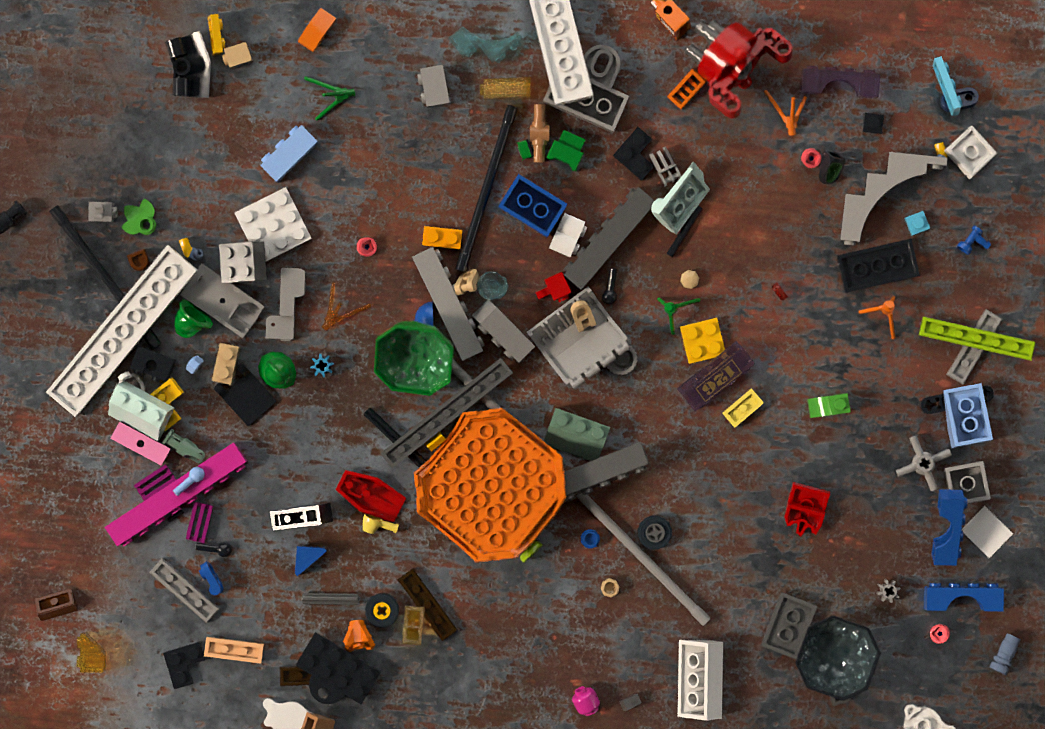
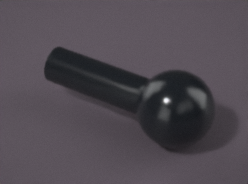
M616 268L609 269L607 290L602 294V300L606 304H613L617 300V294L614 291L617 274Z
M221 542L218 545L195 544V550L216 552L221 557H227L232 552V547L227 542Z

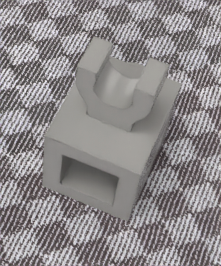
M89 202L88 221L114 222V218L118 216V208L114 207L115 203Z

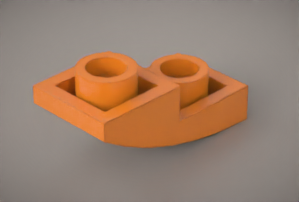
M320 8L301 34L298 43L314 52L324 40L326 33L336 22V18Z

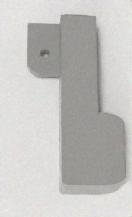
M281 268L280 316H269L266 319L267 339H281V341H291V339H294L295 299L305 295L306 272L299 268Z

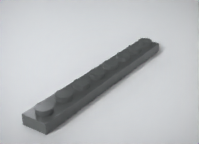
M500 358L380 454L390 467L394 468L513 372Z

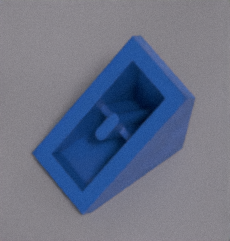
M298 545L295 564L296 576L300 575L327 551L326 547Z

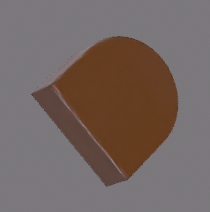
M146 249L127 255L130 266L134 270L142 271L148 267L149 257Z

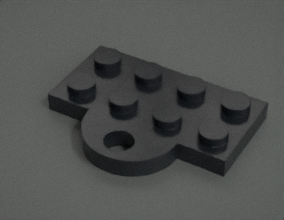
M317 632L314 633L296 663L297 667L312 675L309 681L311 695L323 704H334L340 701L344 695L362 704L381 673L379 669ZM320 688L328 689L329 696L321 698L318 695V690Z

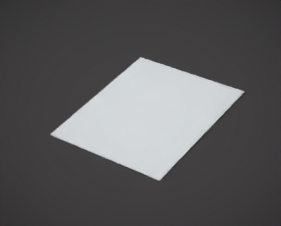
M986 506L961 529L988 558L1013 534Z

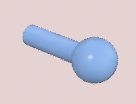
M200 467L192 468L189 472V477L173 490L175 495L179 496L194 482L202 481L205 476L204 470Z

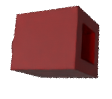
M560 272L545 279L547 287L535 292L538 300L551 294L554 301L558 299L559 302H562L569 298L568 294L571 293V290L563 273Z

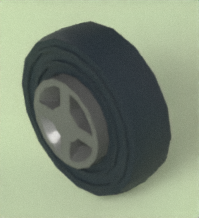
M651 515L640 523L638 537L645 547L651 550H658L670 542L672 528L665 518Z

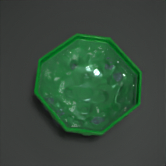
M403 321L395 324L376 338L374 373L392 391L430 396L450 383L453 345L437 327L418 321Z

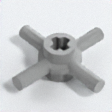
M917 435L910 437L909 439L916 455L913 457L912 464L896 470L898 478L916 471L925 476L931 491L938 489L932 471L935 467V462L952 456L950 450L947 449L931 455L928 452H923ZM921 459L928 461V463L925 464L926 467L920 466L919 463L922 462Z

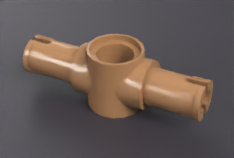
M534 104V122L530 125V142H532L534 149V162H545V145L549 142V125L545 122L544 104Z

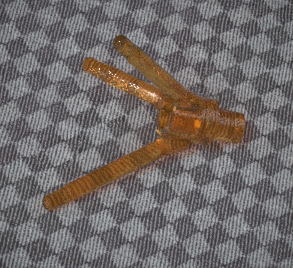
M332 282L327 316L321 327L328 331L336 322L371 307V304L369 303L339 315L338 311L342 303H339L334 311L332 310L335 292V282Z

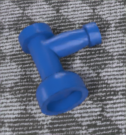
M977 226L972 227L973 231L965 242L961 241L957 245V248L967 255L972 252L971 245L974 241L982 245L986 250L991 246V243L981 236L983 231Z

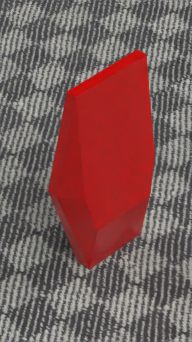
M349 470L344 471L335 489L360 512L391 522L395 521L406 500L405 496L378 477Z

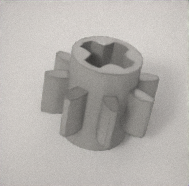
M884 579V584H877L880 587V591L876 592V594L882 595L881 601L884 602L888 598L889 602L892 603V598H899L897 591L901 588L894 586L896 581L893 580L891 583H888V580ZM886 587L890 588L891 594H886V591H884Z

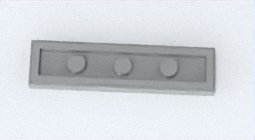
M985 309L974 328L995 333L1002 318ZM963 346L946 375L964 384L984 350Z
M164 558L149 572L206 623L220 609Z

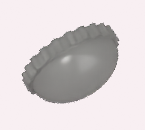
M629 345L630 349L621 356L618 354L614 355L617 359L607 365V368L617 375L630 373L638 362L637 352H635L633 346Z

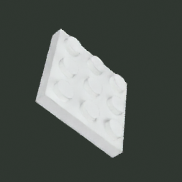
M286 187L235 212L248 241L264 242L265 262L312 239Z

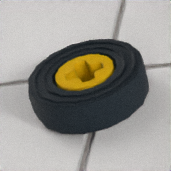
M385 593L372 596L366 603V618L373 626L379 628L392 625L399 615V605L396 599ZM378 606H381V607H384V606H385V607L387 608L386 611H385L387 614H386V615H383V614H380V615H379V614L377 613V612L379 611V609H378L377 607H378Z

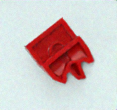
M793 482L784 516L787 526H791L794 523L797 524L796 533L799 536H802L808 527L816 535L825 517L830 491Z

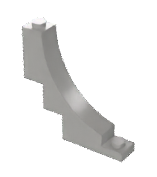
M889 152L887 175L867 173L865 196L845 195L840 239L844 241V245L856 246V242L860 243L864 224L870 212L886 193L905 181L925 176L927 165H930L931 169L942 170V167L947 166V158Z

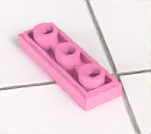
M122 422L118 423L110 438L161 466L171 450L166 445ZM139 440L144 441L143 447L138 445Z

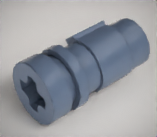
M1007 633L998 649L997 656L993 657L994 662H991L989 668L1007 675L1009 672L1008 667L1012 665L1011 660L1015 656L1021 639Z

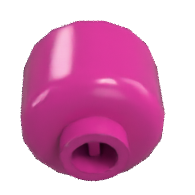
M582 686L575 690L572 702L578 713L586 716L596 713L599 709L600 700L594 689Z

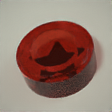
M778 282L772 285V289L781 301L788 298Z

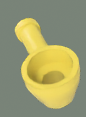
M364 514L363 531L374 534L379 527L393 531V533H396L399 524L390 523L381 518Z

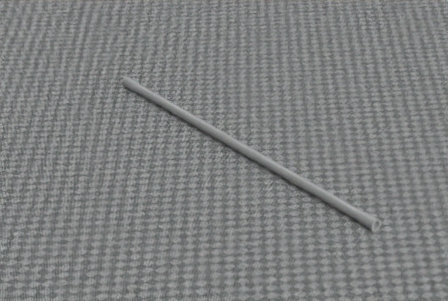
M453 359L452 372L467 385L473 379ZM488 394L480 399L489 409L501 408ZM582 493L576 495L607 529L690 611L691 615L702 626L710 620L705 611L696 605L588 495H583Z

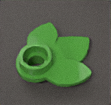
M147 199L142 200L140 207L133 205L124 207V213L128 220L122 225V229L132 235L138 233L150 235L155 231L156 222L153 219L155 209ZM145 222L150 223V227L148 229H145L143 227Z

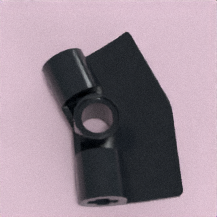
M198 31L185 37L166 41L165 44L174 70L172 96L209 98L211 61L201 32ZM185 62L187 64L185 72L178 71L179 63Z

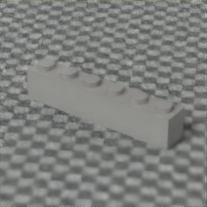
M431 247L413 256L412 258L462 361L482 352V347L485 345L481 336L476 337L473 331L476 329L472 318L468 320L465 314L468 310L464 301L459 302L456 296L455 284L451 285L448 279L451 275L447 266L443 268L440 263L443 258L439 250H434Z

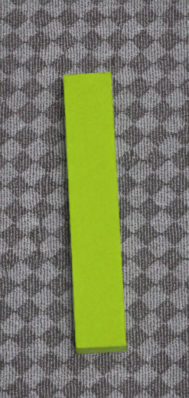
M922 317L919 336L1032 361L1036 343L928 317Z

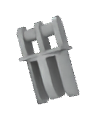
M665 146L662 149L670 163L669 166L660 150L656 154L663 166L662 170L654 154L651 153L649 156L666 187L667 183L671 181L673 183L675 179L682 176ZM674 167L676 173L671 174L669 169ZM665 171L668 174V177L664 178L662 175V173Z

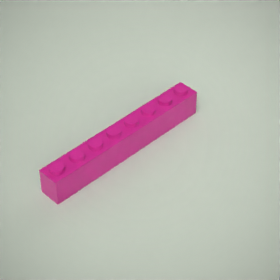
M233 442L197 466L204 470L205 476L202 481L194 482L179 496H176L173 490L189 477V472L105 526L106 531L116 546L122 544L124 547L133 541L131 537L137 533L139 536L149 531L148 526L151 524L158 525L166 520L164 516L169 512L171 515L181 510L180 505L183 503L190 504L198 499L196 495L201 491L204 494L214 488L212 484L219 481V483H222L230 478L228 475L230 472L235 471L237 473L245 468L244 463L247 462V459L236 442Z

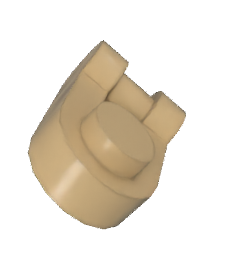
M476 269L463 272L459 276L454 286L457 295H462L466 291L473 292L477 290L476 284L479 280V274Z
M579 300L573 303L570 311L579 333L588 326L593 327L597 325L586 301Z

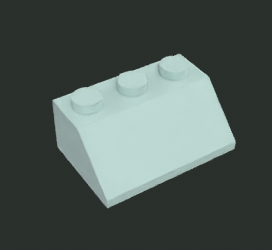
M123 381L117 384L111 396L108 415L159 441L174 407Z

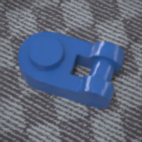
M208 561L201 564L199 573L210 584L209 592L212 595L222 593L224 586L212 565Z

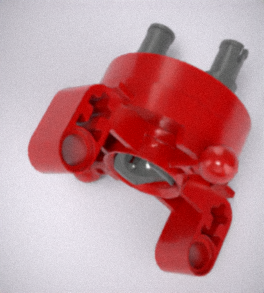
M702 20L695 27V31L707 39L708 49L706 52L703 53L694 44L689 45L685 51V54L697 62L698 74L709 82L710 103L731 119L737 118L741 114V102L730 91L737 86L741 89H748L751 86L752 79L749 75L756 67L758 60L766 52L780 63H787L792 58L791 43L772 28H766L763 31L759 28L755 33H752L740 22H735L725 29L716 20H713L709 25ZM781 49L788 50L785 54L779 53ZM736 105L737 108L734 110L728 109V106Z

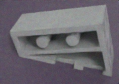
M489 300L472 315L480 323L478 328L485 335L489 332L493 336L491 341L498 348L502 345L506 349L504 354L511 361L515 358L520 362L535 347Z

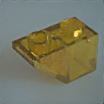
M82 632L80 637H77V648H80V656H77V668H80V672L103 673L106 671V651L87 632Z

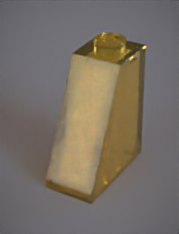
M530 77L484 79V84H480V95H484V100H530Z

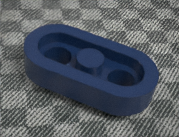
M966 87L955 90L956 95L960 96L963 106L960 110L974 107L977 104L979 94L974 88ZM942 95L940 106L944 111L950 112L945 97ZM970 97L972 100L967 101L965 98Z

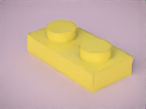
M751 388L722 414L735 428L764 402Z

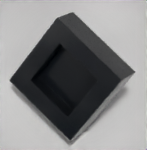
M864 113L862 132L882 134L884 115Z

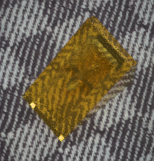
M405 606L402 644L421 645L424 607Z

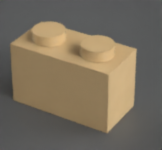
M224 343L219 344L212 381L233 385L241 347Z

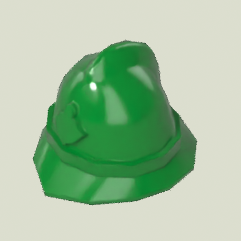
M185 299L181 300L180 309L177 311L174 320L175 332L179 336L190 338L199 330L212 327L213 323L205 312Z
M270 352L261 357L258 365L259 375L267 385L280 389L294 385L296 378L295 365L288 356L282 352Z

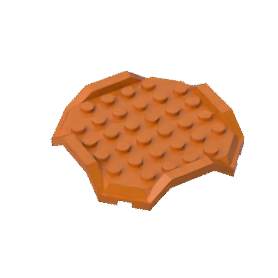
M503 408L463 412L446 440L430 459L414 472L417 513L464 550L475 562L518 558L534 543L558 513L566 499L563 457Z

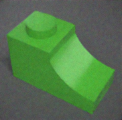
M848 393L807 399L810 418L851 412Z

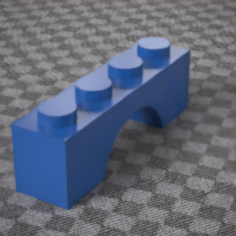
M939 489L937 503L939 515L950 522V527L943 535L933 538L931 554L933 564L957 566V560L961 558V547H959V544L963 542V530L961 528L965 525V514L963 512L964 509H967V497H964L962 490Z
M930 583L929 586H924V609L927 611H946L949 604L955 598L971 596L978 602L983 611L1004 612V588L998 587L996 583H987V587H979V583H968V587L960 586V583H949V586H941V583Z

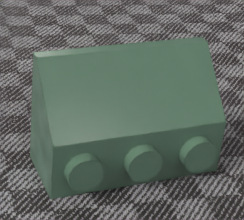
M555 408L544 442L550 447L593 461L599 458L610 427Z

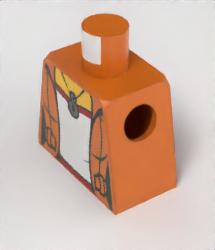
M652 0L651 4L656 8V17L676 40L691 29L690 19L672 0Z

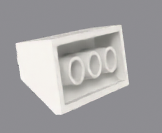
M679 640L678 717L700 720L722 719L723 642Z

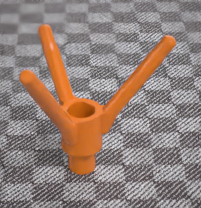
M765 90V95L780 114L784 123H786L788 135H796L797 122L807 97H803L796 114L795 97H792L791 113L786 116L770 93Z
M892 296L890 301H886L883 305L858 311L859 314L882 311L883 314L888 315L891 338L895 339L892 312L895 308V296Z

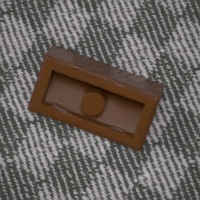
M72 588L35 598L37 616L41 621L78 611Z

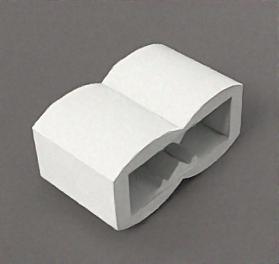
M564 213L549 249L571 257L572 254L576 255L579 244H577L579 236L583 238L587 229L584 226L585 221Z

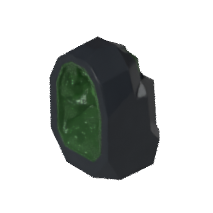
M825 150L819 166V179L823 184H832L839 178L845 164V159L840 154L831 150Z

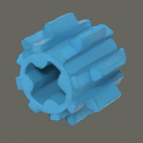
M319 354L318 360L312 358L315 365L310 368L316 369L315 376L319 372L322 373L323 377L326 376L325 372L327 371L332 373V370L329 368L334 363H329V355L325 359L322 357V354ZM320 360L327 363L324 371L317 367V364H320Z

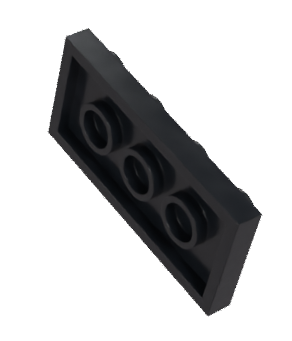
M912 238L836 256L844 293L920 276Z

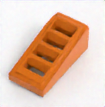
M693 67L667 98L678 108L682 109L707 81ZM691 75H693L697 80H699L700 83L697 84L694 80H692L690 78ZM688 81L695 89L692 90L685 82ZM681 86L689 93L688 96L680 90ZM676 92L684 99L683 102L674 95Z

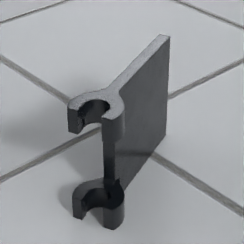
M242 362L237 366L238 371L243 375L240 380L228 390L220 382L213 389L225 400L242 421L249 426L277 401Z

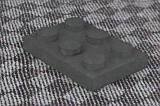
M781 592L761 646L796 659L807 628L812 622L817 605Z

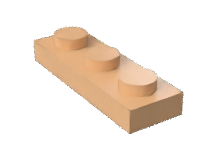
M206 637L204 656L262 663L264 644Z

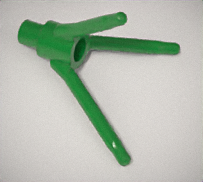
M307 76L304 77V80L334 91L322 94L323 97L335 96V101L315 117L316 121L343 100L355 96L354 89L335 87Z
M660 297L657 298L664 306L665 312L668 313L672 335L675 334L673 314L680 307L700 302V298L678 304L667 303Z

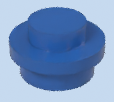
M588 529L582 533L581 543L584 547L591 549L599 544L600 536L595 530Z

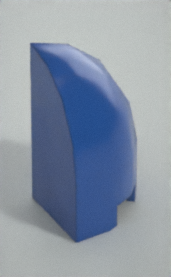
M433 301L424 303L419 307L414 321L434 326Z

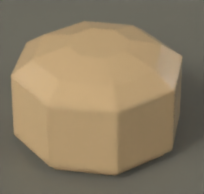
M687 270L681 274L680 282L684 288L692 289L698 285L699 276L695 271Z
M608 578L602 581L600 589L604 596L613 597L618 594L620 587L616 580Z

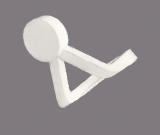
M128 371L118 377V384L128 378L135 377L141 386V390L145 391V384L140 375L130 374Z

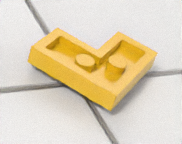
M172 377L150 395L171 405L170 403L182 395L184 391ZM173 410L164 431H167L181 420V417L175 410Z

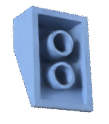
M982 383L943 390L951 448L993 440Z

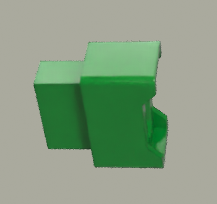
M563 130L559 141L554 140L546 159L562 161L570 165L571 170L576 172L584 155L580 151L585 139Z

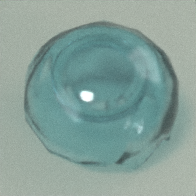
M495 271L485 272L478 279V292L487 300L501 299L508 290L507 279Z

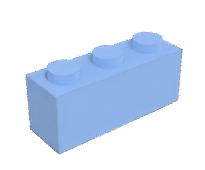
M302 125L300 127L295 126L288 133L290 135L289 138L285 141L282 139L275 146L276 150L272 154L267 153L261 159L263 163L260 166L277 183L319 143Z

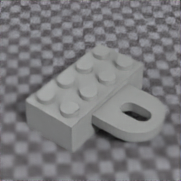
M596 45L591 47L584 55L593 98L555 106L551 87L549 86L543 103L613 133L629 96L612 89L620 70V58L617 52L609 46ZM600 54H606L609 57V62L603 73H597L594 70V65Z

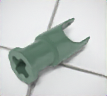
M173 429L170 430L163 441V444L170 445L176 449L177 453L196 463H201L205 457V453L189 439L182 438L174 433Z

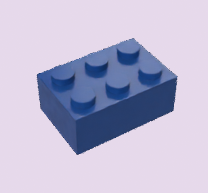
M518 174L498 208L547 238L566 208L567 203Z

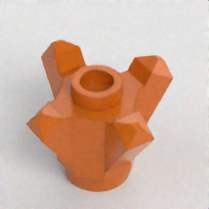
M364 620L349 622L348 631L343 640L344 648L347 651L351 652L354 649L363 648L367 650L374 649L375 643L366 628Z

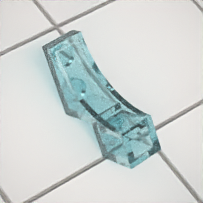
M462 26L448 40L463 58L466 55L468 58L477 51L476 47L478 46L493 64L495 61L497 63L501 62L506 57L505 53L510 49L512 51L517 49L521 45L522 37L516 32L504 39L487 40L473 35Z

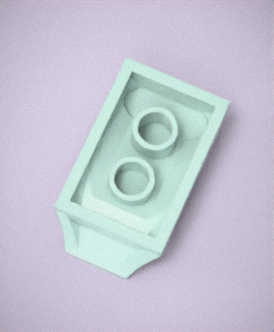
M694 161L665 198H658L652 204L653 215L674 234L679 232L710 190L705 184L704 173Z

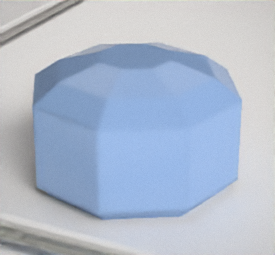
M198 355L194 356L188 362L186 369L191 374H195L204 363V360Z

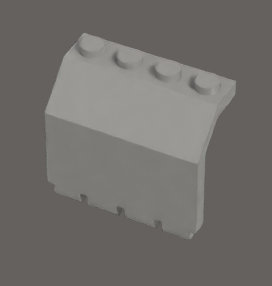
M589 287L527 331L530 338L569 389L573 387L574 390L585 383L583 378L587 377L590 379L601 371L599 366L602 365L605 368L617 358L614 355L618 354L621 356L630 349L629 344L631 343ZM583 300L588 303L597 325L593 327L588 326L579 333L570 309L573 303Z

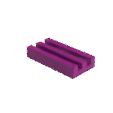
M167 464L136 483L134 487L141 495L143 501H145L177 479ZM166 470L167 473L141 489L140 485ZM170 476L171 479L145 495V491Z
M194 502L186 534L187 540L205 543L213 505ZM199 506L201 507L197 521L194 536H191L197 508ZM208 508L202 538H198L204 510Z

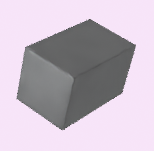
M632 694L619 701L623 711L641 704L638 694Z

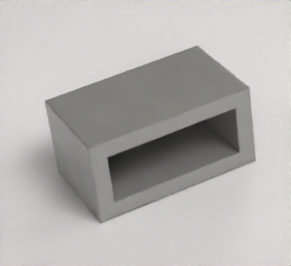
M443 65L421 68V74H417L419 85H423L424 93H421L422 104H426L427 108L450 105Z

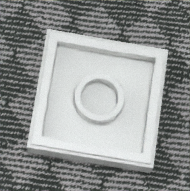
M972 125L944 150L969 179L997 154Z

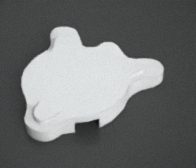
M266 698L263 701V707L268 712L264 725L273 729H301L306 713L310 712L295 701L278 703L271 698Z
M909 704L904 709V729H956L952 725L945 724L940 716L931 708Z

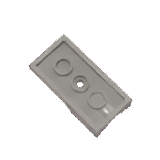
M201 263L197 269L198 271L190 279L180 295L240 337L245 338L265 306L232 283H222L219 274ZM224 298L225 303L222 304L220 302V299Z

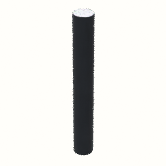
M697 206L667 251V255L673 258L703 208Z

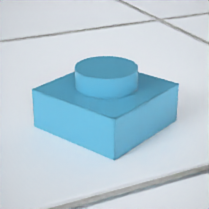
M924 211L905 218L911 236L930 229Z

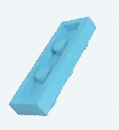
M942 56L934 58L933 69L951 116L959 115L963 104L961 97L956 95L954 80L949 77V66L947 62L943 61Z

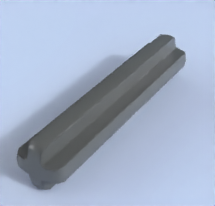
M302 594V604L358 605L359 603L358 594Z

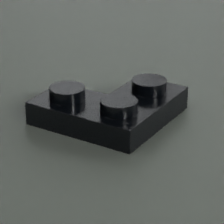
M637 127L614 153L613 157L642 181L654 167L640 154L652 138Z
M201 641L163 652L173 688L178 689L193 684L188 665L206 660Z

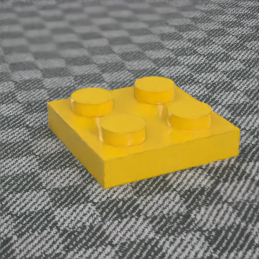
M717 318L680 326L688 364L726 355Z

